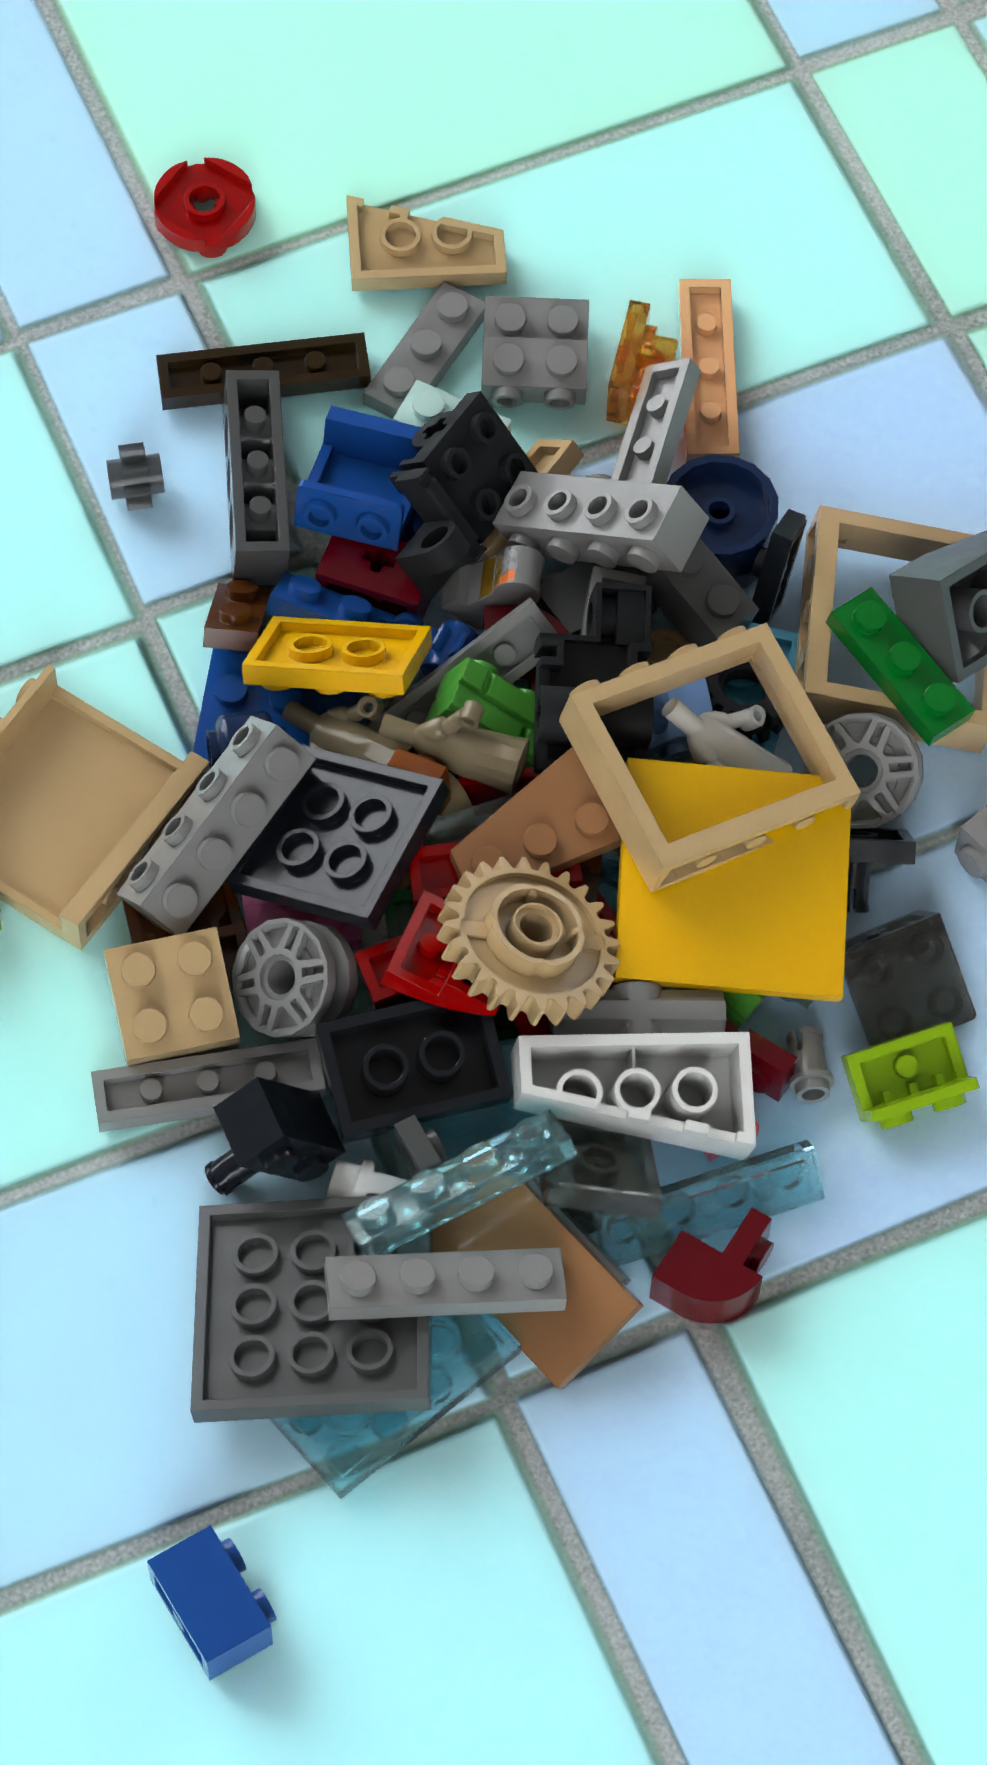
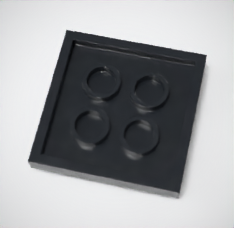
M301 744L316 757V760L225 881L234 893L375 931L450 791L443 779Z

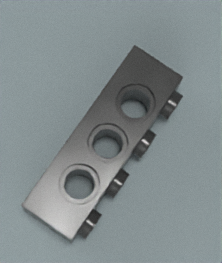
M226 370L223 396V424L232 580H249L257 585H277L285 572H288L290 557L279 370Z

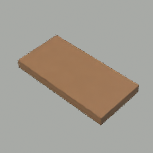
M482 1140L431 1193L433 1203V1252L561 1247L567 1292L565 1311L488 1314L556 1388L564 1389L644 1306L489 1142Z

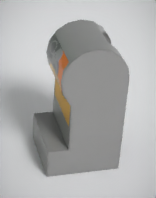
M512 545L501 549L497 557L493 556L477 564H467L461 567L443 586L441 608L475 629L480 630L483 629L484 606L520 605L528 598H531L535 604L538 603L541 596V574L545 561L543 555L532 547Z

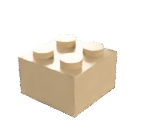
M217 927L104 950V962L126 1066L239 1048L240 1033Z

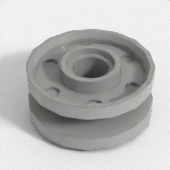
M877 712L851 713L827 723L825 728L849 771L853 759L858 755L871 757L878 768L876 780L871 785L863 786L856 782L861 794L851 809L850 828H876L900 817L916 800L924 779L923 755L914 735L898 720ZM804 763V774H811Z
M294 918L267 920L250 931L238 949L232 970L233 996L241 1016L254 1030L276 1038H315L316 1024L346 1017L352 1009L358 988L357 962L349 942L332 926L318 921H300Z

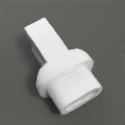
M364 1158L362 1165L338 1159L326 1198L411 1194L417 1192L419 1184L395 1176L374 1172L375 1162L371 1159Z

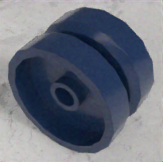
M710 454L689 460L671 474L666 484L682 486L709 516L700 539L742 589L747 588L757 580L751 577L752 567L757 554L762 546L768 548L771 534L777 526L779 497L770 478L755 464L735 456Z

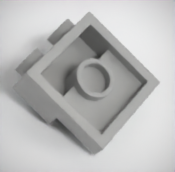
M485 296L481 392L486 399L496 406L505 408L518 407L523 402L544 403L546 407L556 410L570 409L575 404L585 405L588 366L589 300Z

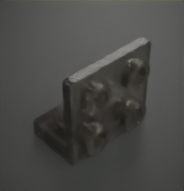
M916 910L846 939L844 978L869 1047L944 1022H952L954 1028L975 1019L976 1011L940 913Z

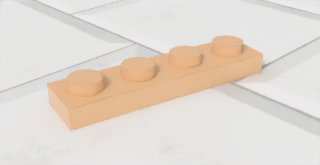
M679 279L678 306L681 359L691 357L701 370L684 425L685 462L710 454L731 455L739 458L731 279Z

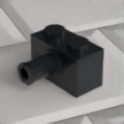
M256 1077L213 1107L231 1149L215 1161L209 1162L205 1166V1174L211 1186L219 1194L228 1196L235 1188L258 1172L298 1180L299 1182L314 1180L326 1173L329 1169V1163L345 1153L346 1150L320 1093Z

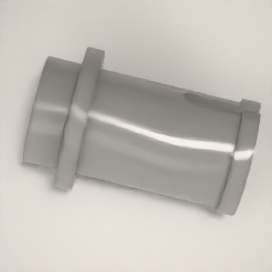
M800 1027L802 1041H798V1035L795 1030L790 1031L786 1036L789 1052L798 1057L794 1074L789 1079V1089L792 1093L796 1094L798 1101L817 1103L829 1097L830 1089L834 1085V1077L826 1068L822 1031L817 1027Z

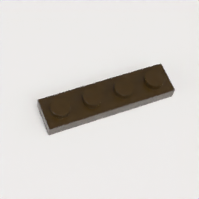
M364 332L156 355L162 410L223 404L226 370H279L281 397L366 388L371 382Z

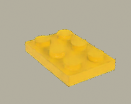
M273 616L242 663L243 684L261 685L270 691L304 688L315 689L318 693L325 695H334L346 691L369 693L370 696L380 699L392 698L397 695L404 696L432 647L431 626Z

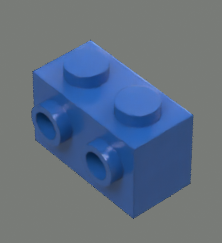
M211 1525L147 1560L150 1581L209 1681L273 1645L270 1623L276 1621L277 1618L270 1602L260 1588L252 1592L250 1591L240 1574L246 1570V1565L240 1552L230 1538L221 1542Z

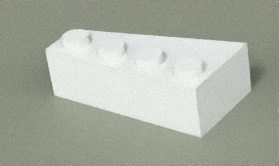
M749 1032L518 1036L510 1052L513 1109L743 1161L746 1160L757 1146Z

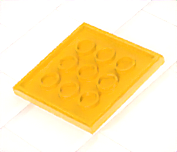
M627 758L625 763L668 843L824 784L820 775L639 758ZM842 804L814 814L815 821L803 829L796 830L791 823L765 833L766 837L774 842L704 873L650 893L621 838L615 939L620 941V946L614 954L620 960V964L613 973L615 978L613 982L642 981L657 983L661 987L721 990L729 993L840 1002L843 998L851 808L845 810Z

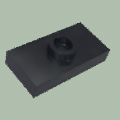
M788 509L773 530L768 548L762 546L757 554L752 567L751 577L758 579L752 601L759 608V611L752 620L753 623L764 624L767 622L769 624L782 605L807 522L805 519L806 515Z

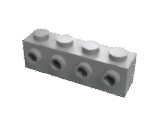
M520 471L492 524L508 540L507 546L523 545L532 547L546 558H555L567 564H574L576 561L591 562L610 569L615 568L616 565L636 567L647 573H655L657 570L682 572L709 520V516L687 491L679 485Z
M250 716L246 723L234 734L228 747L212 768L200 779L196 789L179 812L166 824L162 834L145 857L132 869L127 881L117 892V895L155 926L173 935L186 933L316 760V757L277 724Z

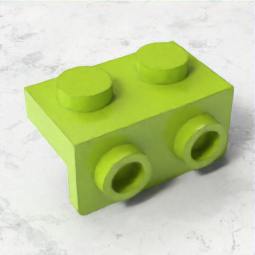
M952 1022L937 1024L840 1056L860 1121L879 1122L881 1129H888L913 1121L912 1110L932 1104L934 1112L965 1104L967 1101L964 1093L980 1088L977 1077L968 1076Z

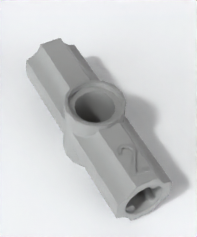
M652 982L619 983L613 985L611 989L606 991L604 996H601L593 1010L585 1008L577 1020H573L566 1013L558 1025L554 1026L549 1020L550 1035L725 1032L726 1000L721 990H662L661 985Z

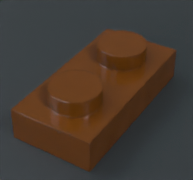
M232 580L228 583H218L204 626L203 647L250 652L265 629L269 615L265 613L272 593V588L259 587L255 582L249 580Z

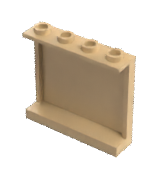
M48 664L37 679L30 678L24 683L17 695L16 704L4 718L0 717V900L82 951L122 900L117 895V892L127 881L132 869L145 857L160 837L166 824L179 812L194 792L200 779L210 770V762L193 751L188 754L184 761L173 756L58 686L56 670Z

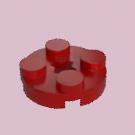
M204 158V164H194L188 166L187 161L178 163L168 169L156 184L154 190L155 225L157 230L169 242L181 249L199 252L206 258L220 257L227 251L228 247L239 243L254 225L256 219V198L252 191V183L248 175L241 168L223 159ZM211 199L214 200V209L199 211L193 203L198 201L204 204Z

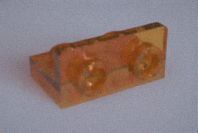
M634 300L629 302L608 384L606 421L628 425L646 366L674 361L676 358L678 341L673 338L658 336V326L649 325L650 303Z

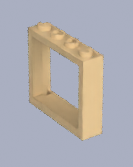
M819 506L806 532L795 674L823 724L830 723L851 713L877 712L898 720L914 735L916 741L925 743L884 692L827 682L831 629L825 622L833 611L838 548L912 562L926 553L971 537L973 534L828 506ZM987 666L975 673L973 703L975 711L970 720L933 743L934 745L982 753L987 745Z
M767 622L750 629H746L745 626L734 627L719 636L715 642L698 647L695 643L685 645L675 650L667 659L649 665L646 661L638 662L626 668L618 677L600 683L599 680L586 681L570 692V696L559 718L564 732L650 893L704 873L774 842V840L766 837L765 833L791 823L796 830L803 829L815 821L814 814L842 804L845 810L852 809L861 794L860 789ZM749 662L811 775H820L824 784L668 843L600 716Z

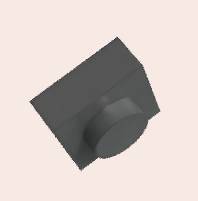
M414 1114L394 1124L395 1146L414 1181L419 1184L418 1188L421 1193H427L437 1188L443 1182L442 1162L447 1160V1155L436 1132L433 1129L424 1132Z

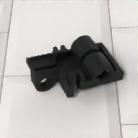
M481 391L467 393L453 411L439 414L425 423L412 439V444L418 451L417 455L412 459L402 460L399 464L402 471L393 472L389 476L390 481L398 492L405 495L424 521L423 525L395 558L424 599L434 598L458 569L467 564L477 562L487 548L480 544L484 542L495 528L492 523L520 471L539 473Z
M597 582L588 602L586 635L540 632L536 638L534 658L540 659L536 664L533 774H541L572 747L559 722L570 692L589 680H599L600 683L614 679L629 666L647 661L653 653V644H650L652 586ZM653 697L600 716L625 763L627 758L647 759V750L651 743L654 724Z

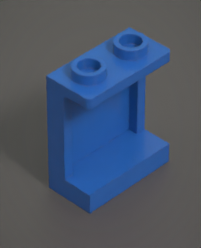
M331 405L325 420L321 449L308 480H301L297 488L293 526L398 551L414 508L405 495L398 492L390 481L389 476L393 472L402 471L399 466L402 460L412 459L417 455L418 451L413 446L412 439L421 427Z

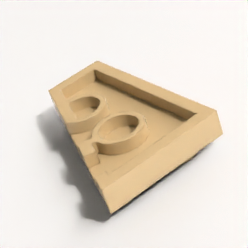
M346 195L352 291L440 287L443 281L454 287L507 284L504 230L444 216L434 221L412 216L408 208L391 205L389 210L364 205L363 198Z

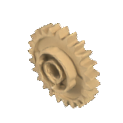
M504 857L498 859L493 869L482 861L474 874L468 871L463 873L458 884L452 886L443 902L445 905L437 918L443 926L436 937L438 941L448 945L441 958L444 961L458 963L452 978L454 980H470L472 985L467 995L473 997L481 993L485 994L488 997L487 1010L489 1011L495 1009L499 1004L504 1005L507 1008L508 1019L511 1021L516 1018L519 1011H523L527 1014L528 1020L533 1026L537 1025L543 1014L548 1017L554 1026L560 1023L565 1013L573 1020H577L585 1008L593 1010L601 996L605 995L615 979L612 975L620 964V960L613 956L620 946V941L608 937L615 923L614 921L598 917L604 907L603 902H587L585 896L589 887L587 885L575 889L570 887V873L567 871L558 878L553 877L550 874V867L547 862H544L539 870L535 871L531 869L526 857H521L516 868H513Z

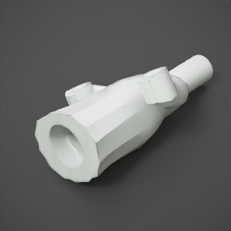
M676 697L670 699L664 705L662 715L686 734L690 754L696 763L792 772V766L788 761L775 756L735 730L740 727L743 731H751L763 726L766 714L764 708L760 705H754L730 714L710 711L699 716Z

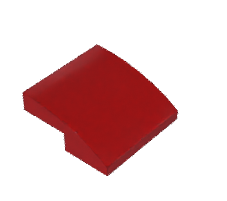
M424 890L410 916L380 984L439 1007L477 1015L495 1016L500 1004L492 1011L487 1010L488 997L485 994L481 993L473 997L467 995L472 985L470 980H454L452 978L458 963L442 960L441 956L448 944L438 941L436 937L443 926L437 918L445 905L443 903L444 899Z

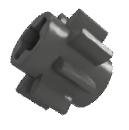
M143 442L118 445L120 458L106 460L111 499L125 498L128 511L153 508L151 495L165 493L159 453L146 455Z

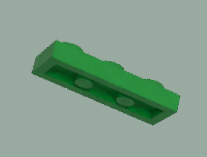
M872 587L830 613L825 623L928 746L970 720L975 709Z

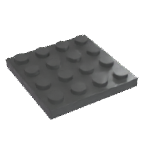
M430 1192L199 1206L190 1406L194 1423L431 1410L432 1316L329 1321L324 1274L325 1257L433 1253V1203Z

